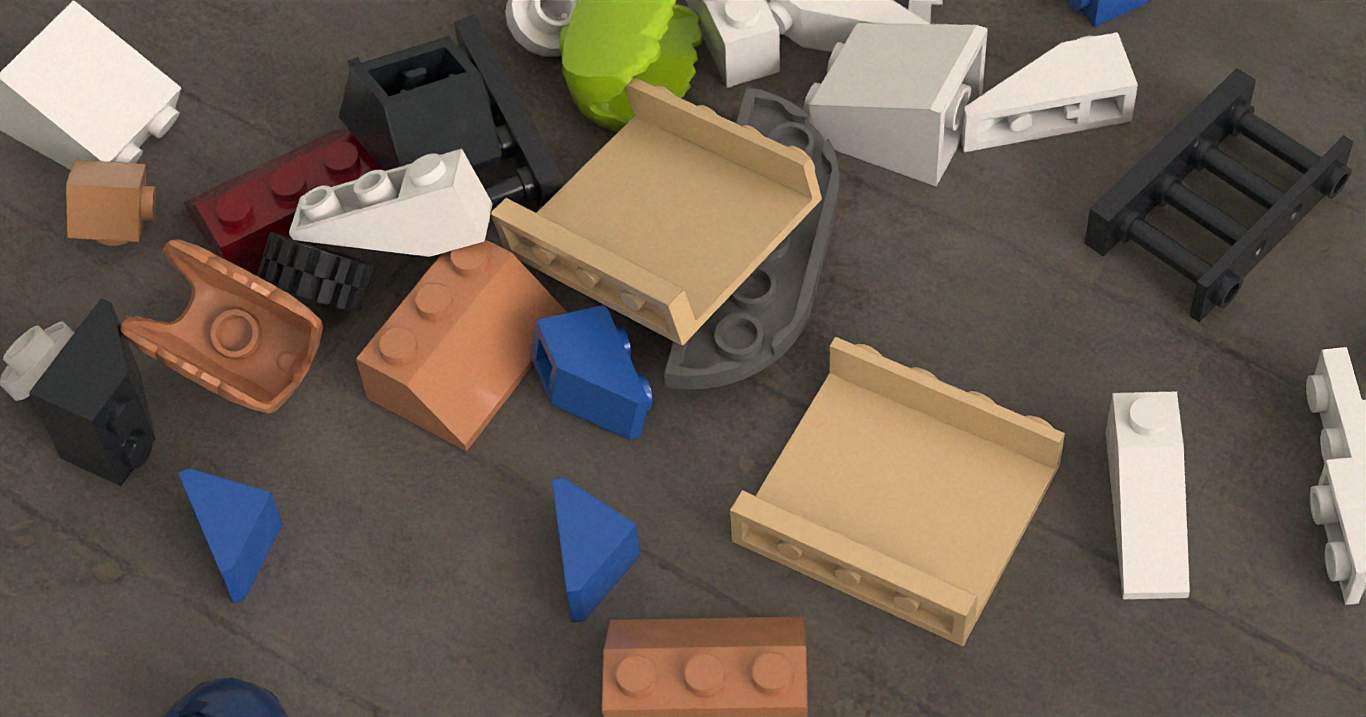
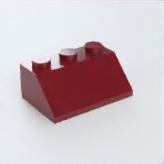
M338 128L184 201V204L213 254L257 275L270 232L291 237L289 231L300 196L305 195L316 187L324 185L330 187L357 180L370 171L381 169L349 129ZM308 242V243L317 244V245H320V246L326 245V244H322V243Z

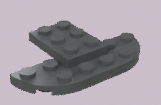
M746 87L736 124L752 126L763 136L787 147L796 146L811 157L815 166V175L822 200L683 346L673 341L664 372L665 387L709 389L732 384L757 374L773 364L789 350L808 322L838 208L839 166L830 140H825L809 122V114L792 102L775 94Z

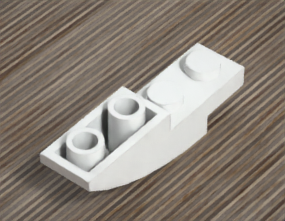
M1347 347L1321 350L1315 374L1307 377L1306 394L1311 412L1320 413L1324 427L1321 432V452L1325 464L1318 486H1312L1310 490L1311 512L1314 522L1317 525L1324 524L1328 542L1325 546V564L1328 576L1332 582L1339 581L1345 605L1358 604L1366 589V400L1361 399Z

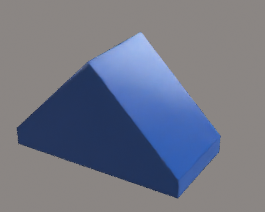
M192 468L179 472L182 484L233 604L246 598L283 524L272 492Z
M566 478L553 479L552 484L572 622L585 621L640 556L637 524Z

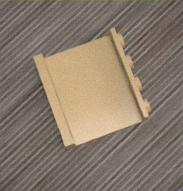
M633 77L625 90L634 117L537 213L505 198L490 215L504 249L512 252L520 261L683 346L822 200L815 175L814 163L811 157L796 146L787 147L763 136L752 126L736 124L717 115L711 108L705 105L697 106L673 95L667 88L661 85L653 86Z
M835 337L830 345V373L756 496L742 490L730 509L732 542L958 645L964 646L1060 467L1065 433L1054 429L1048 422L1039 417L1023 416L1001 407L982 393L975 391L966 392L944 383L925 369L909 368L885 358L868 345H854Z

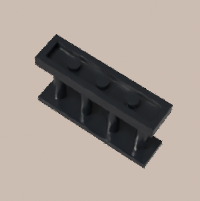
M475 14L454 21L458 48L482 74L492 118L496 125L495 130L504 160L513 157L518 168L514 169V176L484 187L493 203L492 209L496 208L505 198L514 201L522 197L527 202L535 199L541 209L563 187L562 175ZM358 57L348 60L349 69L352 65L361 63ZM441 254L434 255L436 260L439 258Z
M1238 68L1090 208L1085 245L1101 256H1105L1120 240L1124 243L1132 240L1194 282L1196 288L1190 317L1199 323L1215 306L1221 309L1228 306L1239 292L1243 284V278L1325 196L1330 199L1337 196L1347 183L1352 172L1347 163L1354 141L1343 135L1322 157L1254 114L1255 108L1251 105L1256 79ZM1229 134L1234 137L1242 134L1304 175L1287 192H1284L1218 149L1219 144ZM1205 168L1268 211L1249 229L1184 186L1182 181L1193 169L1201 171ZM1157 204L1161 207L1169 204L1232 247L1212 266L1145 220V217Z

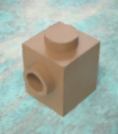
M74 160L66 183L67 238L94 239L98 243L108 246H119L129 241L139 242L145 221H154L156 214V186L146 185V164Z

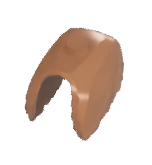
M180 239L170 240L166 243L162 254L167 257V261L183 274L191 284V298L187 307L172 322L156 321L137 315L134 317L126 316L121 323V334L141 352L228 401L265 413L277 411L293 395L312 364L322 335L323 324L321 319L289 293L200 246Z

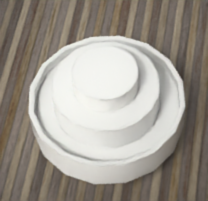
M508 0L505 10L507 26L515 40L528 51L543 57H558L561 55L559 47L561 29L563 26H569L578 0Z
M64 322L55 323L45 330L40 326H34L26 331L10 346L3 357V360L8 365L0 376V386L15 401L29 397L30 390L74 332Z

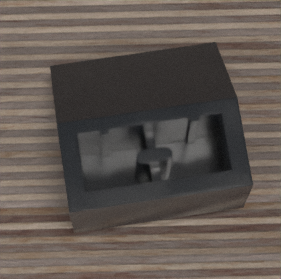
M449 36L351 66L338 117L381 170L387 171L411 164L427 154L442 155L459 149L463 150L475 172L500 163L502 153L482 74Z

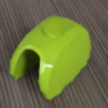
M578 0L569 26H563L561 29L559 47L562 56V72L570 95L580 112L599 127L619 132L634 117L625 90L633 77L653 86L661 85L667 88L673 95L679 98L684 97L686 91L691 87L689 81L696 73L693 65L698 58L694 47L700 45L703 40L699 27L700 16L698 13L687 6L676 4V0Z

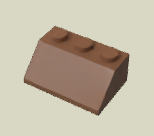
M486 239L484 242L442 253L357 356L356 361L366 397L372 402L467 452L534 364L530 356L536 320L568 312L512 252Z
M805 617L609 620L603 653V717H808Z

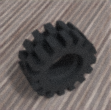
M270 232L256 276L285 292L296 294V296L309 298L336 308L360 312L375 266L356 257L345 255L317 244L293 240L292 237Z

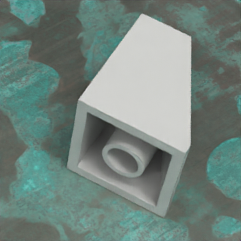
M73 0L0 72V131L70 170L74 160L136 163L143 153L139 147L152 134L157 139L161 138L177 120L180 112L175 107L181 87Z
M857 23L845 43L838 42L834 47L828 62V73L821 84L815 82L811 86L805 99L803 110L809 114V122L818 130L825 140H830L835 151L937 186L961 142L963 109L982 95L988 28L979 25Z

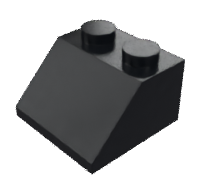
M101 298L30 390L29 395L60 459L122 486L134 468H139L146 462L156 438L140 370L128 341L120 332L121 324L112 302Z

